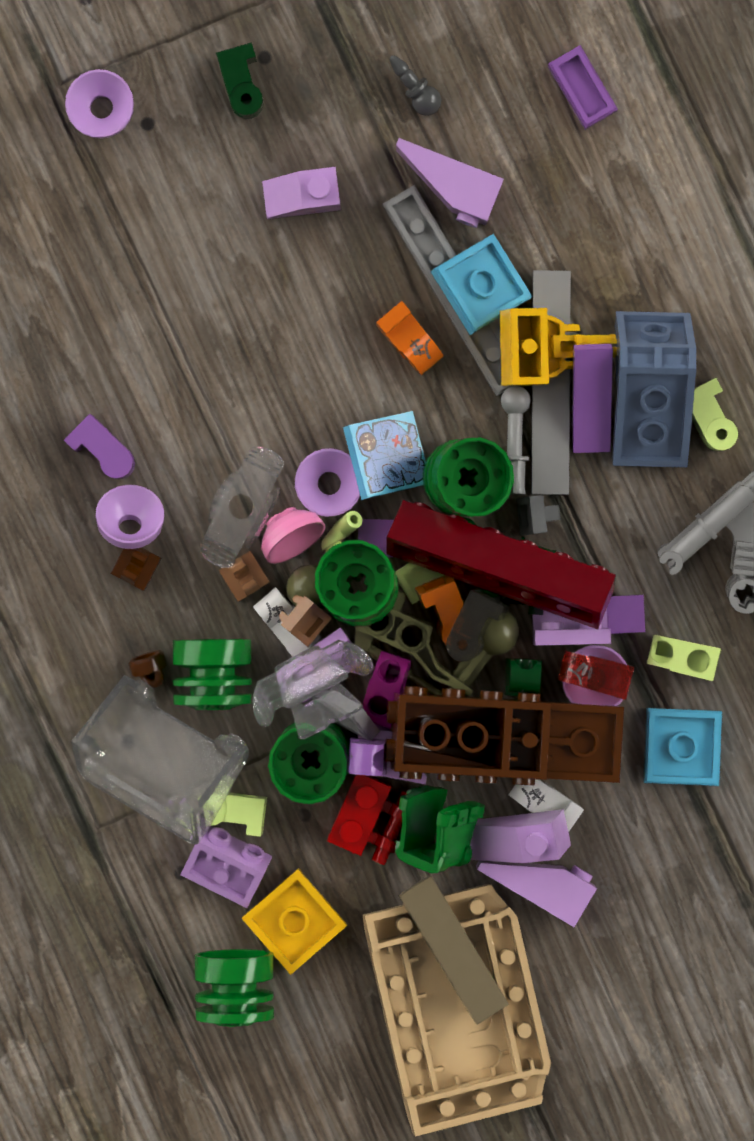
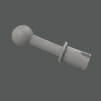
M511 386L501 396L502 408L508 413L507 455L513 465L514 484L510 494H526L525 461H529V457L522 456L523 413L528 410L531 400L527 390L521 386Z

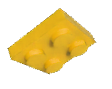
M299 868L242 916V920L268 950L273 952L275 958L290 975L347 926L343 918Z

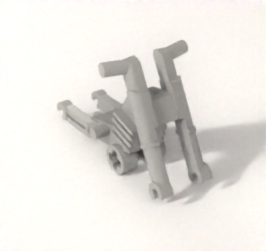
M754 470L745 479L734 484L701 515L699 513L695 515L696 519L672 541L660 546L657 551L660 563L664 564L667 562L670 574H677L682 569L683 563L710 539L713 538L715 540L718 537L716 534L727 526L733 536L730 563L733 575L727 580L725 590L732 607L744 614L754 612ZM746 584H748L753 591V595H745L743 601L739 600L736 589L744 590Z

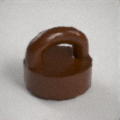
M161 650L141 654L131 659L128 663L132 676H140L142 682L148 687L157 688L164 682L162 669L168 664L164 652ZM154 673L155 679L151 678L149 674Z

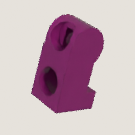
M381 651L372 678L369 680L362 708L373 723L391 729L393 724L387 723L388 701H394L395 693H403L411 660Z

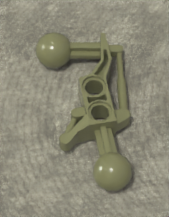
M316 565L300 566L289 576L286 585L287 597L295 607L297 604L292 600L295 595L306 596L319 608L322 609L324 607L315 589ZM398 591L395 605L387 614L389 623L384 628L376 629L370 625L356 626L355 649L359 653H365L377 661L381 650L371 644L373 639L376 638L413 655L432 679L449 686L448 688L464 689L465 694L469 696L473 692L472 683L493 655H502L509 652L516 645L520 630L516 618L510 612L501 608H491L483 611L476 618L472 626L474 644L456 669L451 672L439 663L430 644L433 624L401 610L406 599L402 591ZM408 625L418 626L423 632V638L417 644H408L402 638V630ZM411 669L409 670L407 679L420 687H427V691L432 695H442L440 690L412 673Z

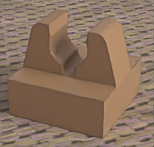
M251 551L219 570L238 602L270 583Z
M295 595L292 600L297 605L291 613L287 615L282 611L279 614L282 622L281 626L309 647L332 618L306 596Z

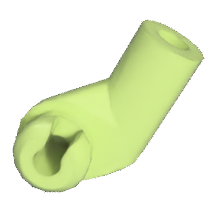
M349 511L336 521L322 540V551L327 552L332 546L342 543L341 541L358 529L363 522L361 515L356 511Z

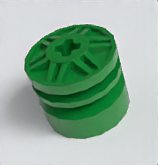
M481 437L449 440L436 447L427 458L423 470L424 490L430 502L441 512L461 517L486 516L500 509L509 498L514 484L513 465L507 453L493 441ZM459 471H468L469 475L466 477L468 484L458 483V480L462 477Z
M347 540L332 546L321 557L315 571V589L323 606L338 621L350 626H369L381 621L393 609L398 597V577L389 558L377 546L363 540ZM362 578H365L364 584L367 590L365 592L358 590L355 595L352 594L353 588L350 583L353 580L359 582Z
M251 639L173 640V665L190 668V676L173 680V686H190V694L173 695L174 705H184L194 710H230L243 704H251V693H235V686L252 684V678L235 675L236 667L251 664Z
M309 716L297 719L284 729L270 751L268 768L273 784L282 795L294 802L314 804L327 800L339 790L348 774L349 737L341 726L328 718ZM314 750H317L320 753L318 761L307 762V751L312 753Z
M225 949L196 953L195 980L212 984V989L198 992L195 995V1001L212 1004L196 1008V1020L218 1026L238 1027L273 1019V1006L257 1004L271 1001L274 998L273 991L257 988V983L273 979V952L257 949Z

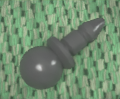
M392 55L390 57L392 68L395 74L400 76L403 84L409 88L405 95L407 98H412V105L415 111L424 116L436 113L442 102L438 90L432 86H427L428 81L426 78L418 80V77L409 69L406 62Z

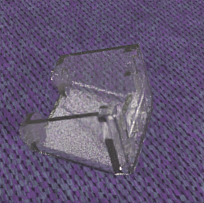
M124 675L71 741L76 768L81 776L95 787L191 844H198L209 830L248 760V747L235 734H220L215 740L202 734L158 708L156 699L153 696L155 692L149 684L139 679L135 681Z

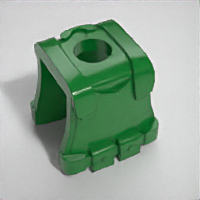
M430 785L409 789L407 794L400 796L398 807L402 810L401 840H397L395 845L397 857L404 863L428 873H440L449 867H460L468 864L472 858L473 851L470 846L472 835L478 818H483L484 804L477 801H466L443 809L447 789ZM435 833H436V844H434Z

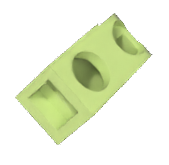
M717 378L711 379L695 388L692 422L703 443L708 448L714 451H723L735 445L738 439V430L731 420L725 418L714 397L723 391Z
M653 635L646 664L713 681L721 648Z
M209 791L197 800L195 814L199 821L209 826L217 825L221 822L246 824V835L261 837L264 830L267 797Z

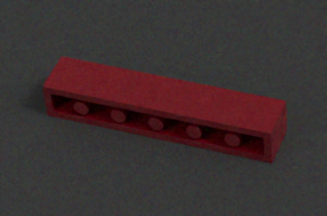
M403 500L386 537L387 555L595 629H599L614 592L616 575L610 573L603 566L596 564L587 565L578 562L566 553H553L544 550L532 541L510 538L495 528L476 526L468 523L461 516L453 514L448 516L439 513L421 502L411 503Z

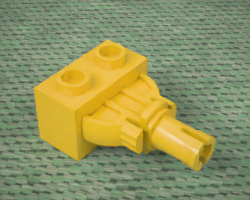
M511 308L500 311L501 386L549 384V379L560 375L566 369H573V361L565 360L566 358H573V345L617 344L616 335H565V332L580 331L579 324H565L560 319L547 315V308ZM612 347L613 358H615L617 355V347Z

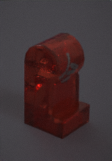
M565 651L558 680L626 700L634 667L591 655L585 656Z

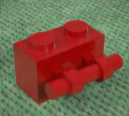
M355 775L328 834L327 842L359 856L362 855L367 842H370L377 846L372 860L385 865L390 853H395L396 840L402 828V810L398 808L400 796L407 794V792L401 791L397 803H393L387 800L392 788L390 783L374 776ZM381 811L391 815L383 834L373 831Z

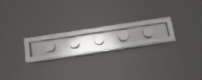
M413 185L384 202L382 206L497 397L507 388L511 387L501 386L500 328L496 321H493L472 335H469L431 274L434 268L453 258L456 254L417 188Z
M533 270L532 308H547V315L554 316L565 324H570L571 271ZM566 369L560 375L549 379V384L532 385L531 495H569L570 369Z

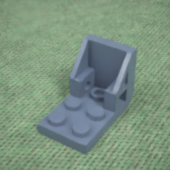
M616 311L615 335L617 344H615V347H617V355L615 357V382L617 397L612 452L613 466L688 467L696 379V343L691 314Z

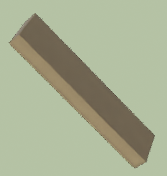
M427 876L400 893L398 897L473 1021L478 1025L508 1006L507 1000L432 876Z

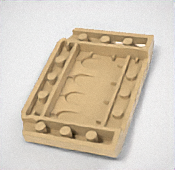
M484 884L443 895L509 1004L478 1025L473 1021L404 905L363 914L365 935L406 1114L415 1137L542 1104L543 1087L546 1075L549 1074L551 1060L517 915L507 906L491 884Z

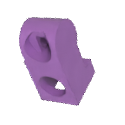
M91 414L64 439L76 452H79L85 446L100 461L102 471L113 479H124L131 475L134 470L135 460L132 453Z
M350 738L349 774L382 777L386 775L385 740L373 739L371 741L365 738Z

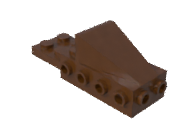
M405 686L404 693H395L394 701H388L387 723L393 724L392 739L385 740V762H391L390 768L393 771L399 772V778L422 779V773L437 774V780L460 781V775L475 776V782L497 783L498 777L513 778L512 784L535 785V779L620 783L624 707L540 701V694L518 693L517 700L503 698V692L480 690V697H465L464 689L442 688V695H428L427 687Z

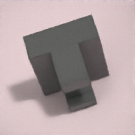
M543 495L516 499L520 536L546 533V522L561 520L560 506H544Z

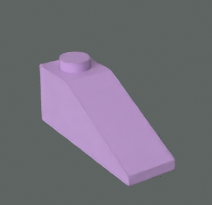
M398 138L396 143L398 154L452 213L458 215L456 220L474 228H477L478 223L486 226L504 179Z
M564 809L478 819L470 843L473 850L471 860L508 863L559 860L571 846Z
M478 861L476 865L477 870L572 927H575L597 890L596 886L590 882L593 876L576 865H573L571 870L560 865Z

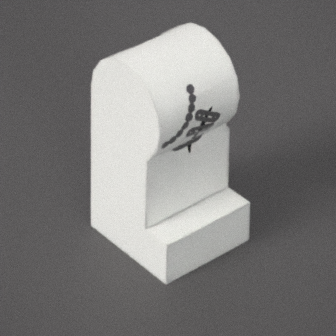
M276 587L253 606L294 659L322 638L318 635L307 647L281 626L282 622L279 614L283 611L289 615L295 606L291 605Z
M535 779V785L515 784L508 794L532 813L564 809L568 832L584 811L577 803L540 779Z

